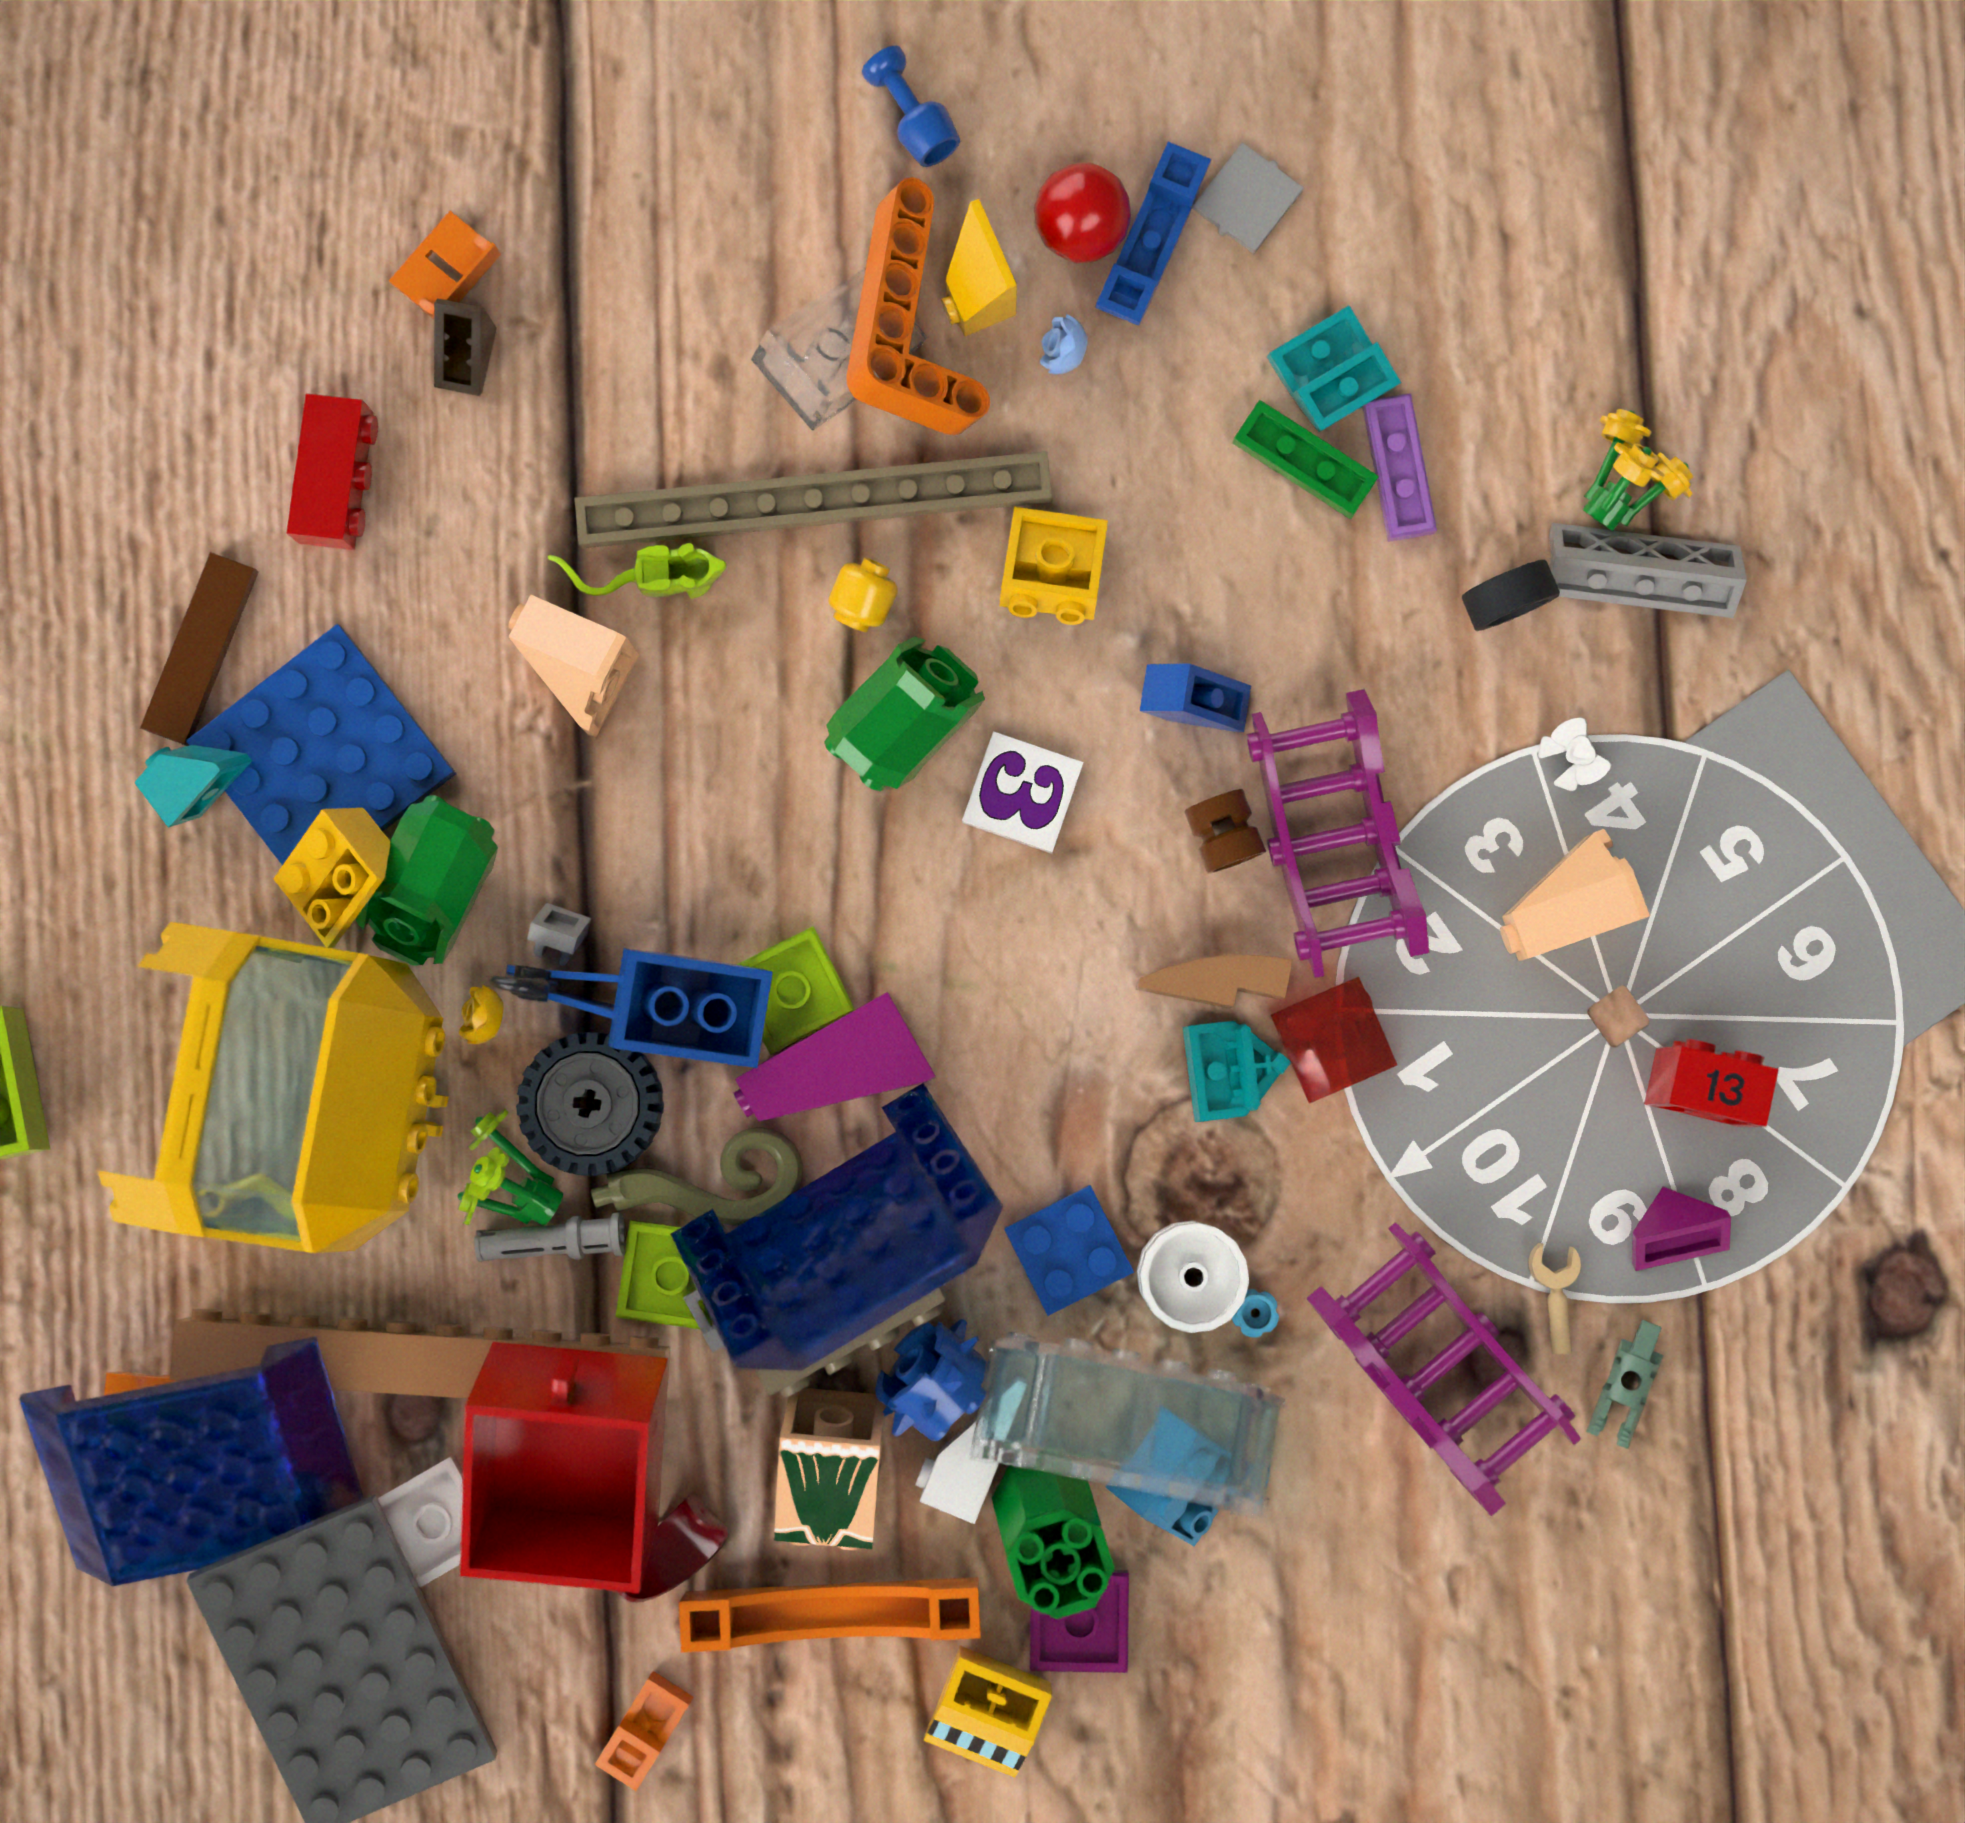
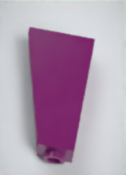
M886 992L763 1062L757 1068H753L735 1078L740 1089L733 1092L747 1118L755 1114L758 1121H766L926 1083L936 1078V1075L891 996Z

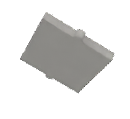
M1242 142L1195 202L1192 209L1218 227V232L1221 236L1229 235L1254 254L1303 192L1304 187L1279 170L1276 161H1267Z

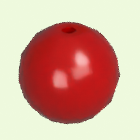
M1091 162L1069 164L1052 173L1040 187L1034 205L1035 227L1045 247L1059 257L1073 263L1096 262L1113 253L1125 239L1131 222L1130 198L1121 180L1107 169Z

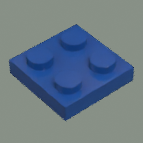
M1091 1185L1004 1228L1047 1316L1134 1273Z

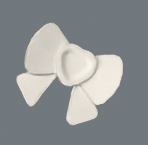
M1573 718L1563 722L1552 732L1551 737H1542L1540 743L1539 758L1567 751L1566 759L1574 764L1557 778L1554 784L1569 791H1575L1578 784L1587 785L1599 781L1606 776L1612 766L1609 760L1597 754L1591 740L1587 737L1588 723L1585 718Z

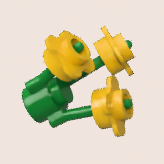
M1618 409L1616 414L1609 413L1608 416H1601L1600 422L1605 424L1601 436L1612 442L1593 485L1584 495L1589 501L1582 510L1611 531H1614L1619 523L1627 527L1635 515L1662 492L1673 501L1682 493L1688 498L1693 495L1689 488L1691 486L1689 481L1693 479L1689 465L1682 462L1676 456L1669 461L1663 453L1659 452L1655 455L1651 448L1640 445V439L1643 436L1650 437L1651 431L1642 426L1644 420L1631 410ZM1614 467L1622 477L1616 485L1609 481L1605 488H1603ZM1652 478L1655 485L1628 506V503L1633 498L1625 492L1629 484L1632 482L1638 486L1645 487Z

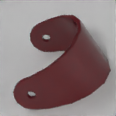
M692 1491L658 1525L640 1593L616 1592L625 1600L633 1603L655 1599L669 1592L692 1577L716 1555L728 1537V1528L701 1498Z

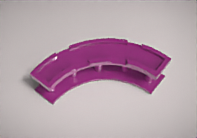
M1365 689L1346 693L1348 712L1341 713V719L1270 734L1262 713L1257 712L1252 714L1254 733L1246 735L1250 758L1252 762L1259 761L1274 834L1273 838L1267 839L1270 859L1273 867L1280 865L1282 867L1288 895L1299 930L1294 932L1297 955L1300 961H1309L1315 978L1324 976L1321 951L1394 936L1395 940L1403 939L1410 957L1430 953L1426 913L1419 899L1409 868L1401 869L1395 847L1400 845L1401 840L1391 801L1384 802L1378 775L1385 772L1377 714ZM1344 737L1347 742H1353L1356 763L1349 765V770L1279 785L1274 753ZM1353 789L1355 793L1362 792L1367 817L1361 818V823L1290 839L1283 804ZM1365 842L1367 846L1374 845L1380 868L1374 870V875L1306 890L1303 889L1295 857ZM1379 893L1380 897H1389L1393 911H1389V917L1317 932L1309 909Z
M1395 1222L1388 1229L1403 1248L1398 1254L1346 1298L1341 1295L1334 1300L1320 1286L1306 1299L1339 1340L1342 1339L1356 1357V1362L1428 1447L1434 1449L1450 1467V1472L1492 1517L1506 1505L1494 1488L1501 1482L1498 1476L1555 1427L1573 1445L1578 1443L1581 1438L1570 1423L1576 1416L1557 1394L1548 1398L1495 1340L1500 1332L1481 1311L1476 1315L1471 1312L1430 1260L1436 1253L1429 1243L1417 1231L1409 1236ZM1416 1265L1432 1286L1374 1335L1370 1332L1364 1336L1355 1324L1361 1318L1359 1312ZM1445 1302L1465 1325L1467 1330L1411 1378L1406 1374L1400 1380L1384 1361L1390 1355L1388 1349ZM1481 1344L1505 1373L1449 1421L1443 1418L1437 1423L1420 1403L1426 1398L1424 1392ZM1519 1387L1541 1413L1487 1460L1483 1461L1480 1458L1473 1463L1458 1447L1464 1441L1461 1436Z

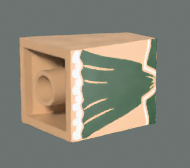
M803 1388L788 1397L779 1444L774 1541L789 1542L797 1546L809 1544L838 1546L844 1550L873 1548L885 1417L882 1412L886 1407L877 1399L876 1394Z

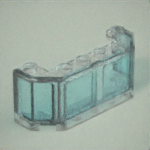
M1007 1332L1006 1338H999L991 1342L983 1383L986 1397L978 1410L969 1460L988 1464H995L997 1462L1020 1469L1029 1468L1211 1506L1213 1509L1230 1511V1514L1252 1519L1267 1518L1270 1498L1266 1497L1279 1411L1285 1407L1286 1400L1271 1394V1387L1254 1383H1237V1374L1222 1370L1208 1369L1207 1376L1189 1373L1190 1364L1176 1360L1160 1359L1159 1366L1141 1362L1142 1354L1130 1350L1112 1349L1111 1356L1093 1352V1343L1078 1339L1064 1338L1063 1345L1035 1342L1036 1337Z

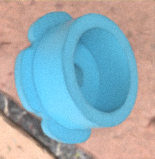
M1248 1289L1244 1303L1232 1317V1321L1236 1326L1241 1327V1332L1244 1335L1260 1337L1262 1333L1271 1332L1277 1326L1279 1315L1276 1313L1277 1301L1266 1291L1259 1293L1256 1289ZM1254 1308L1260 1311L1259 1316L1256 1318L1251 1316V1310Z

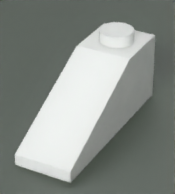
M1019 1377L939 1449L935 1461L925 1458L915 1486L923 1488L920 1502L975 1524L1029 1389V1380Z

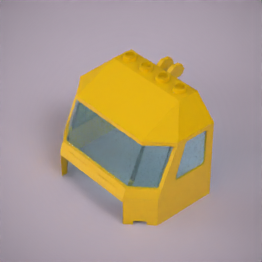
M170 922L161 934L164 945L158 953H146L137 965V967L193 976L155 1179L110 1171H98L102 1186L111 1187L115 1199L109 1205L113 1221L179 1234L310 1253L357 1250L409 1211V1205L414 1201L419 1187V1178L415 1174L418 1156L423 1152L428 1136L442 1137L443 1126L438 1125L436 1122L425 1121L427 1107H447L449 1096L435 1094L436 1079L433 1076L436 1057L442 1053L445 1044L442 1015L407 963L368 954Z

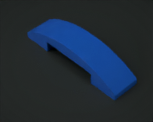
M1169 141L1167 142L1151 178L1148 192L1116 264H1113L1095 308L1135 325H1140L1187 222L1209 168L1210 158Z

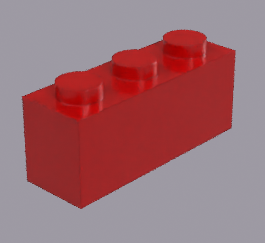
M308 393L305 395L286 532L298 544L355 550L356 538L363 536L366 516L364 509L361 508L363 490L368 491L371 485L372 467L370 462H367L369 444L374 445L377 440L378 420L376 416H373L374 412L361 399Z

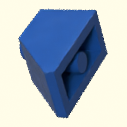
M1190 663L1147 664L1140 711L1170 722L1244 732L1251 685Z

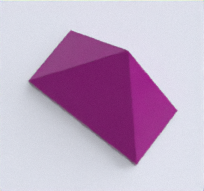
M1662 1187L1633 1231L1632 1265L1635 1271L1730 1250L1731 1216L1729 1212L1720 1207Z

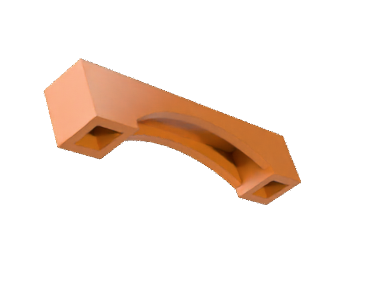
M979 1577L686 1591L679 1601L681 1653L726 1651L736 1647L763 1643L836 1637L928 1638L931 1641L981 1638Z

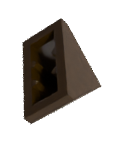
M438 298L434 302V387L476 396L482 394L497 330L485 308Z

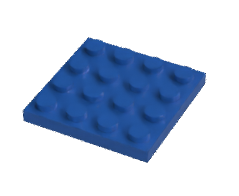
M336 624L186 740L189 745L247 753L252 762L225 792L282 865L322 809L364 808L379 828L384 831L400 819L411 804L420 803L426 796L432 794L457 774L339 624Z

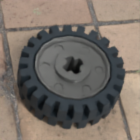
M584 1032L557 1039L550 1043L547 1048L541 1050L534 1057L535 1060L532 1064L527 1066L523 1073L524 1079L522 1084H519L517 1091L519 1104H516L517 1115L521 1121V1124H519L521 1132L528 1139V1145L531 1149L537 1152L543 1161L558 1168V1170L583 1176L612 1173L638 1159L649 1148L653 1138L659 1131L661 1116L664 1113V1102L662 1098V1084L659 1082L654 1066L642 1052L615 1049L608 1046L610 1034ZM593 1090L596 1092L594 1099H601L600 1111H591L589 1117L585 1116L587 1109L580 1108V1100L582 1097H590Z

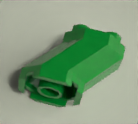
M916 636L898 644L889 658L851 695L827 723L829 735L824 741L826 749L832 755L843 759L859 774L861 781L870 789L883 791L886 786L898 789L913 780L922 767L973 716L984 702L983 691L976 694L974 690L979 683L976 673L948 648L937 645L933 651L922 648L926 640Z
M435 795L426 796L422 803L409 806L391 839L385 879L356 917V922L363 930L369 924L375 931V935L371 940L378 949L412 966L423 965L427 958H434L433 964H443L452 950L485 880L493 869L498 846L492 840L495 833L494 828L487 820L481 817H473L449 805L445 800Z
M1049 1448L1010 1459L991 1499L1018 1599L1031 1605L1033 1609L1040 1613H1046L1055 1619L1094 1608L1100 1596L1103 1595L1115 1567L1084 1467L1069 1461Z

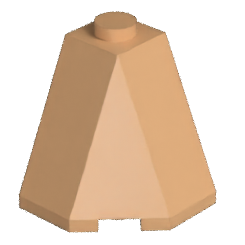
M530 595L526 605L519 604L511 616L508 628L512 631L509 638L578 725L587 734L596 738L640 654L626 636Z
M1605 829L1584 837L1502 916L1505 926L1500 927L1502 940L1510 954L1516 953L1518 962L1650 916L1632 867L1625 858L1618 859L1616 856L1612 857L1607 850L1613 847V842Z

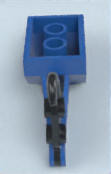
M624 948L619 975L555 971L507 964L505 977L494 976L490 979V983L496 988L510 991L511 994L517 995V998L539 1002L552 1000L611 1018L612 1023L608 1046L611 1048L757 1068L773 971L708 959ZM551 978L618 983L615 1004L558 990V983L552 981Z

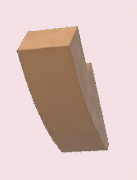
M1225 955L1201 958L1169 966L1143 976L1137 981L1136 990L1228 1009L1234 1007L1237 991L1281 1000L1286 998L1293 959L1264 955Z

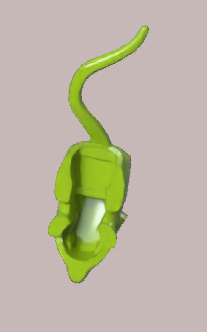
M692 543L683 544L679 549L669 550L664 545L648 546L637 551L635 568L617 575L604 587L594 588L586 585L565 560L557 556L548 555L549 560L558 563L566 571L574 585L581 592L592 596H605L623 585L636 582L637 588L644 596L665 597L687 592L690 599H695L709 591L712 584L723 574L727 567L724 560L716 558L702 549L695 550Z

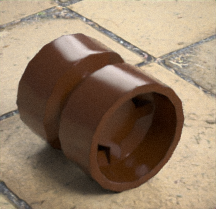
M1243 789L1220 794L1197 803L1184 811L1193 836L1201 837L1203 840L1198 850L1207 874L1236 866L1266 853L1258 828L1248 825L1247 820L1252 815ZM1232 819L1235 829L1215 836L1212 826Z

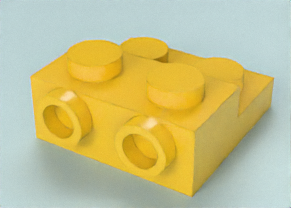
M1014 506L999 606L1008 607L1011 614L1021 618L1033 617L1037 612L1055 614L1060 622L1068 625L1080 624L1084 619L1094 620L1108 520Z

